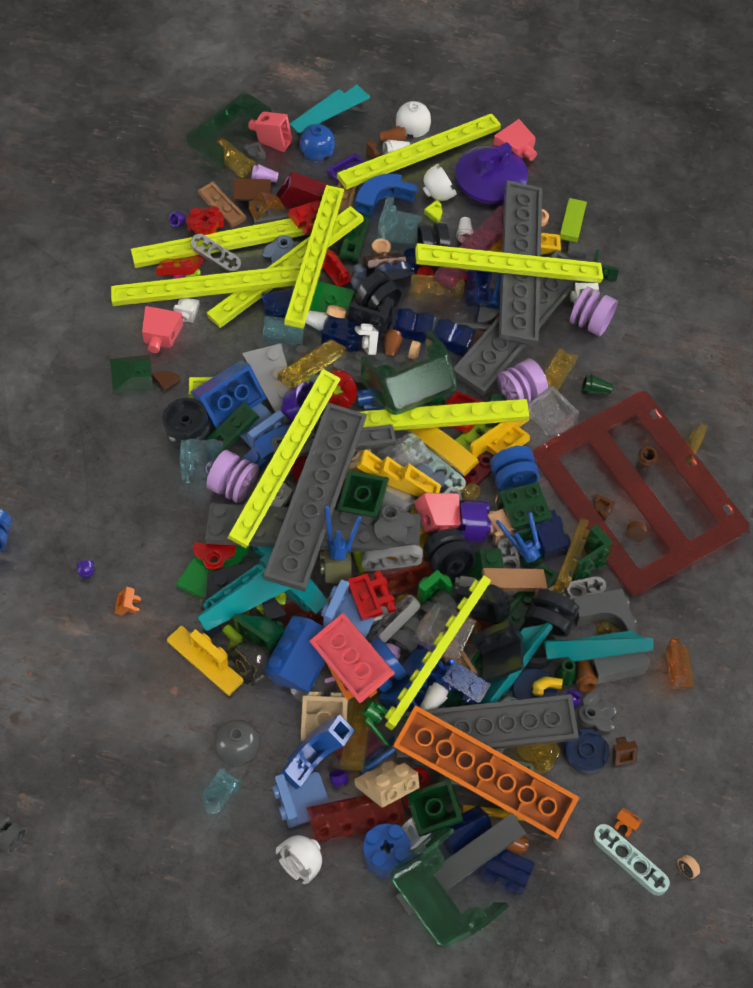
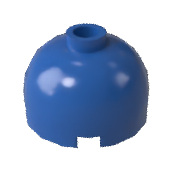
M310 125L300 135L299 150L304 153V157L313 161L324 160V157L328 155L330 157L335 151L334 135L324 125Z

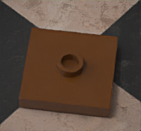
M380 252L378 255L363 256V263L369 268L389 262L392 265H397L398 261L406 262V256L401 253L390 254L389 252Z

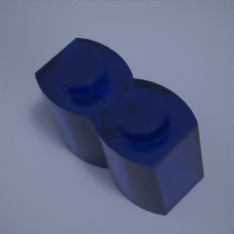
M468 270L466 278L469 287L466 295L468 306L480 308V306L489 305L492 298V291L489 286L492 280V272Z
M408 308L398 309L393 330L401 332V336L405 340L411 339L420 343L430 344L436 317L426 312L416 313Z
M438 319L431 336L430 345L441 350H449L459 356H465L473 341L475 330L468 325H457L449 319Z

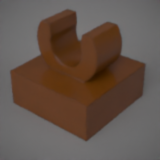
M625 736L616 738L617 744L613 745L612 755L614 765L620 766L637 762L638 746L636 742H627Z

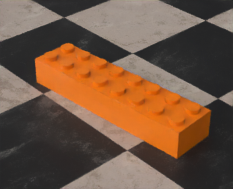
M416 705L392 746L556 839L559 838L580 798Z

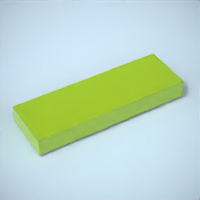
M569 198L560 239L578 243L587 204L586 201Z

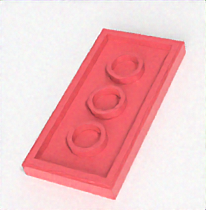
M344 612L309 641L359 703L364 701L395 674Z

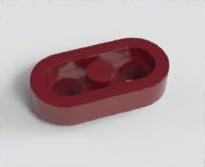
M481 454L477 457L479 463L466 476L462 475L466 481L465 486L470 488L477 487L492 474L489 463L493 456Z

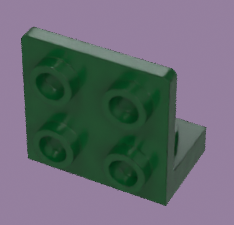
M538 482L500 491L498 494L497 508L498 510L505 509L513 529L530 525L529 512L532 513L535 524L551 520L552 518Z
M598 524L590 528L584 545L587 556L577 562L572 581L585 579L590 576L591 571L596 568L599 570L607 564V558L611 554L610 550L613 542Z

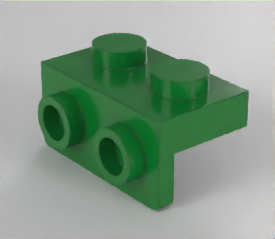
M438 570L429 577L425 576L418 584L417 600L420 606L425 601H430V597L438 590H444L451 596L452 582L447 575H442Z

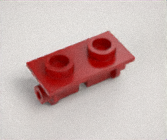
M327 250L322 268L336 286L342 287L351 283L352 276L333 251Z

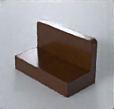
M234 179L233 199L240 201H270L271 179Z

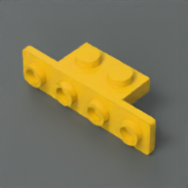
M528 421L501 422L493 429H489L480 438L475 439L470 444V453L477 458L486 451L495 455L509 447L523 446L530 441V435L519 427Z
M180 626L167 638L168 644L228 696L244 682L243 678L228 666V655L225 650L214 646L212 640L205 633L201 634L196 629L190 633L183 626Z

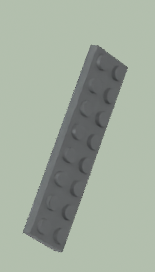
M572 694L425 710L493 749L576 741L579 739ZM405 712L402 717L408 719L411 712ZM401 721L394 728L395 741L405 725ZM396 749L397 760L412 758Z

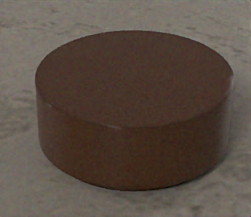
M639 521L631 522L627 525L626 535L634 540H642L647 536L648 527Z

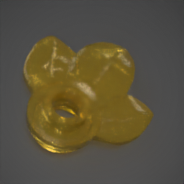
M557 743L515 747L517 754L523 761L532 763L534 769L542 773L552 769L555 759L560 756V748Z

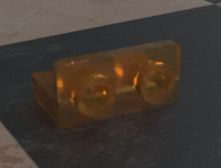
M671 638L666 647L672 689L693 688L694 680L689 649L686 646H681L680 638Z

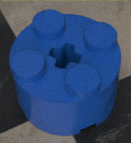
M381 824L368 831L364 840L362 854L366 868L381 878H392L399 875L406 867L410 855L411 845L407 834L399 825ZM387 848V850H390V853H386L383 849Z

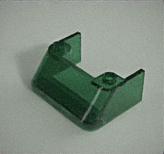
M241 94L227 101L187 133V143L223 169L225 167L224 147L212 138L243 113L251 119L257 120L262 112H272V109L250 94Z
M430 329L426 331L425 355L429 359L397 372L390 365H381L375 368L365 356L361 357V381L387 412L393 415L407 412L449 394L457 388V377L448 350Z
M453 828L437 831L396 865L391 874L392 881L435 941L444 947H451L480 932L509 907L506 902H493L485 910L471 907L461 913L434 876L444 863L443 855L437 846L455 832Z

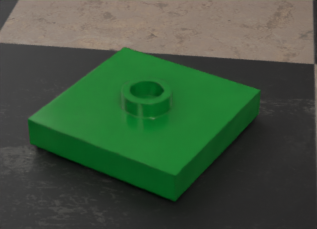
M318 281L309 311L326 313L329 305H335L346 309L347 316L355 290ZM330 316V321L344 324L346 316L345 318Z

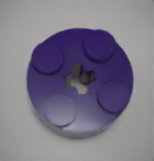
M302 382L285 394L281 411L291 422L294 421L315 382ZM324 408V410L322 411V413H321V415H320V417H319V419H318L317 421H319L320 419H322V416H323V414H324L325 408Z
M459 500L461 524L456 529L463 532L468 542H485L486 533L491 531V521L487 520L489 502Z

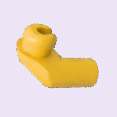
M547 676L541 677L533 682L532 694L543 696L544 689L547 688L561 690L563 679Z

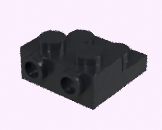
M493 584L488 585L470 614H473V617L478 620L493 624L502 623L510 614V606L506 605L508 595L503 593L502 588ZM458 586L455 592L458 604H460L464 597L469 598L472 593L469 591L470 586Z

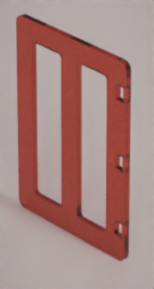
M645 391L635 393L533 450L535 462L587 535L590 528L598 524L612 540L613 545L610 550L611 554L607 558V563L631 595H640L748 532L749 523L656 402ZM653 409L659 416V418L655 420L649 413ZM632 417H637L717 521L718 526L693 540H688L609 435L608 430ZM585 443H590L670 553L642 569L638 568L562 464L559 457ZM690 456L695 465L690 467L685 459ZM726 504L733 512L730 515H727L722 508Z

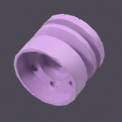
M587 286L573 306L570 323L575 325L579 321L578 326L582 328L589 322L588 332L600 337L615 313L618 300L605 295L598 301L600 292L596 290L593 293V288Z
M528 358L515 365V368L510 367L497 375L499 391L506 400L527 399L529 405L531 401L535 402L548 395L549 389L546 376L533 359Z
M224 450L214 461L206 482L207 488L219 495L225 493L226 498L233 499L234 502L241 504L256 483L259 466L253 462L250 463L247 459L240 462L238 455Z

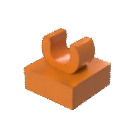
M126 587L118 593L115 614L122 616L126 612L135 614L139 611V608L134 607L132 602L138 603L141 601L139 596L134 595L135 589Z
M623 807L616 817L619 821L615 824L614 829L617 830L622 824L626 825L628 830L625 836L628 837L633 829L635 831L638 829L643 820Z

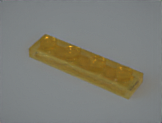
M330 339L279 372L278 380L293 389L311 377L312 374H316L346 354V347Z
M581 518L556 581L554 592L561 594L564 587H569L572 579L569 572L574 573L578 560H575V557H580L584 545L581 544V541L586 542L590 530L586 528L589 520Z
M375 695L371 698L368 696L361 703L354 696L350 699L347 723L355 731L343 746L340 762L341 770L364 771L370 726L364 723L366 717L362 715V712L371 700L374 701Z

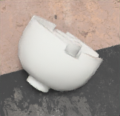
M410 101L399 108L396 114V127H405L406 136L410 134L413 137H420L430 129L431 115L424 104Z
M438 163L426 172L423 180L425 184L423 190L427 197L432 196L435 200L446 201L457 195L455 189L452 190L450 187L452 185L451 181Z
M296 835L289 837L276 847V855L280 852L282 856L279 860L282 867L295 880L303 879L302 884H308L315 878L322 865L321 848L314 839Z

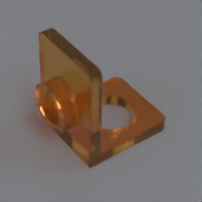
M260 192L248 207L255 220H258L267 208L282 212L285 210L279 197ZM258 202H260L261 208L258 212H256L255 206Z

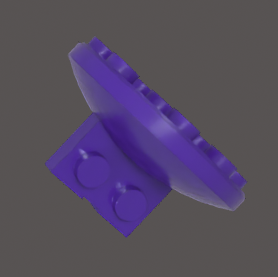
M508 142L501 146L483 145L468 150L459 158L455 169V179L461 191L471 200L485 204L502 205L504 204L506 181L527 184V167L524 161L511 151L512 146Z

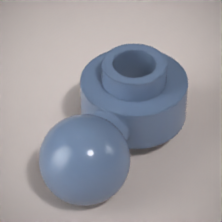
M356 264L352 268L353 277L350 282L355 290H358L367 278V269L363 264Z

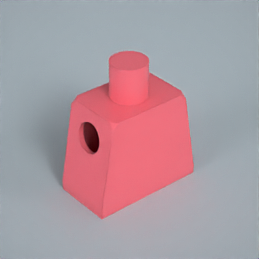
M262 112L257 120L251 119L249 122V130L256 131L258 141L261 144L285 152L293 141L287 114Z
M519 119L494 135L493 145L501 146L508 142L512 146L511 151L520 158L525 156L528 160L532 161L537 156V152L534 150L535 136Z
M146 306L142 334L144 343L149 344L147 349L152 353H158L160 347H172L183 327L182 313Z
M424 493L414 501L418 514H421V523L425 532L437 533L440 530L456 529L460 526L458 494Z

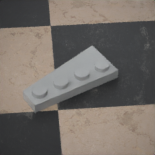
M281 343L242 353L245 361L251 366L274 412L281 411L285 394L293 389ZM285 415V425L291 424L292 422Z

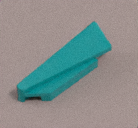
M355 85L345 93L338 89L289 125L295 132L301 133L306 127L319 124L370 99V96L358 85Z
M252 546L253 552L261 558L260 564L266 568L274 547ZM311 578L305 592L293 588L285 591L306 612L311 610L314 614H317L324 608L325 604H328V600Z
M257 564L208 598L203 604L205 611L199 614L197 618L203 628L208 631L232 619L235 614L239 615L290 589V587L264 580L263 575L266 568L261 564Z
M550 623L523 628L520 632L523 636L524 667L552 630L553 626ZM522 670L486 683L471 700L476 704L497 702L502 695L505 696Z
M632 631L576 639L543 641L547 659L568 657L572 661H581L654 650L653 638H644Z

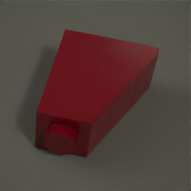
M291 171L276 194V202L280 204L281 209H292L316 200L321 202L325 187L328 184Z

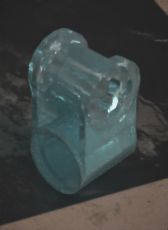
M222 767L203 792L204 810L210 814L219 813L230 798L236 794L243 780L240 778L236 779L227 773L226 768ZM211 797L219 799L216 803H210L207 800Z

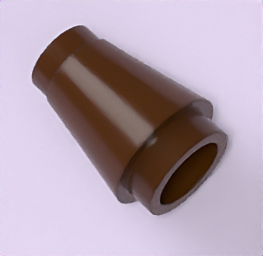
M649 446L641 448L638 452L637 466L644 470L655 464L658 460L657 451Z

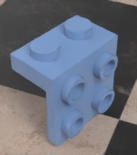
M262 403L251 408L260 418L240 436L251 449L255 447L253 442L261 436L285 426V415L280 410L272 414Z
M341 579L338 587L334 586L332 589L330 604H325L321 614L324 617L323 627H326L344 612L366 638L376 617L361 621L351 594L348 593L349 582Z
M318 772L311 773L298 789H295L285 780L284 774L275 776V785L272 786L275 799H280L281 807H279L282 821H287L288 828L331 815L332 809Z

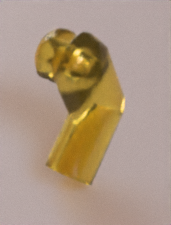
M602 620L601 623L596 625V629L600 634L620 632L608 620Z

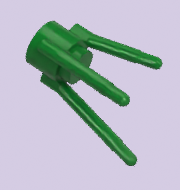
M371 700L362 712V715L366 717L364 723L370 726L378 738L388 747V741L375 726L374 722L379 723L389 710ZM401 717L399 721L406 723L407 719Z

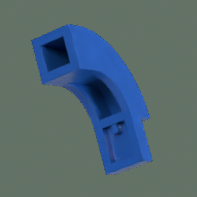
M399 174L378 175L368 180L360 188L355 200L354 209L361 214L372 216L377 202L386 197H396L415 202L418 186L409 182H402V175Z
M291 424L279 427L261 436L253 442L255 447L244 455V458L250 461V463L257 464L259 471H261L270 463L274 456L271 443L272 438L285 436Z
M340 714L329 719L314 730L287 759L289 762L280 774H284L285 779L295 789L300 788L319 762L334 750L343 747L355 730Z

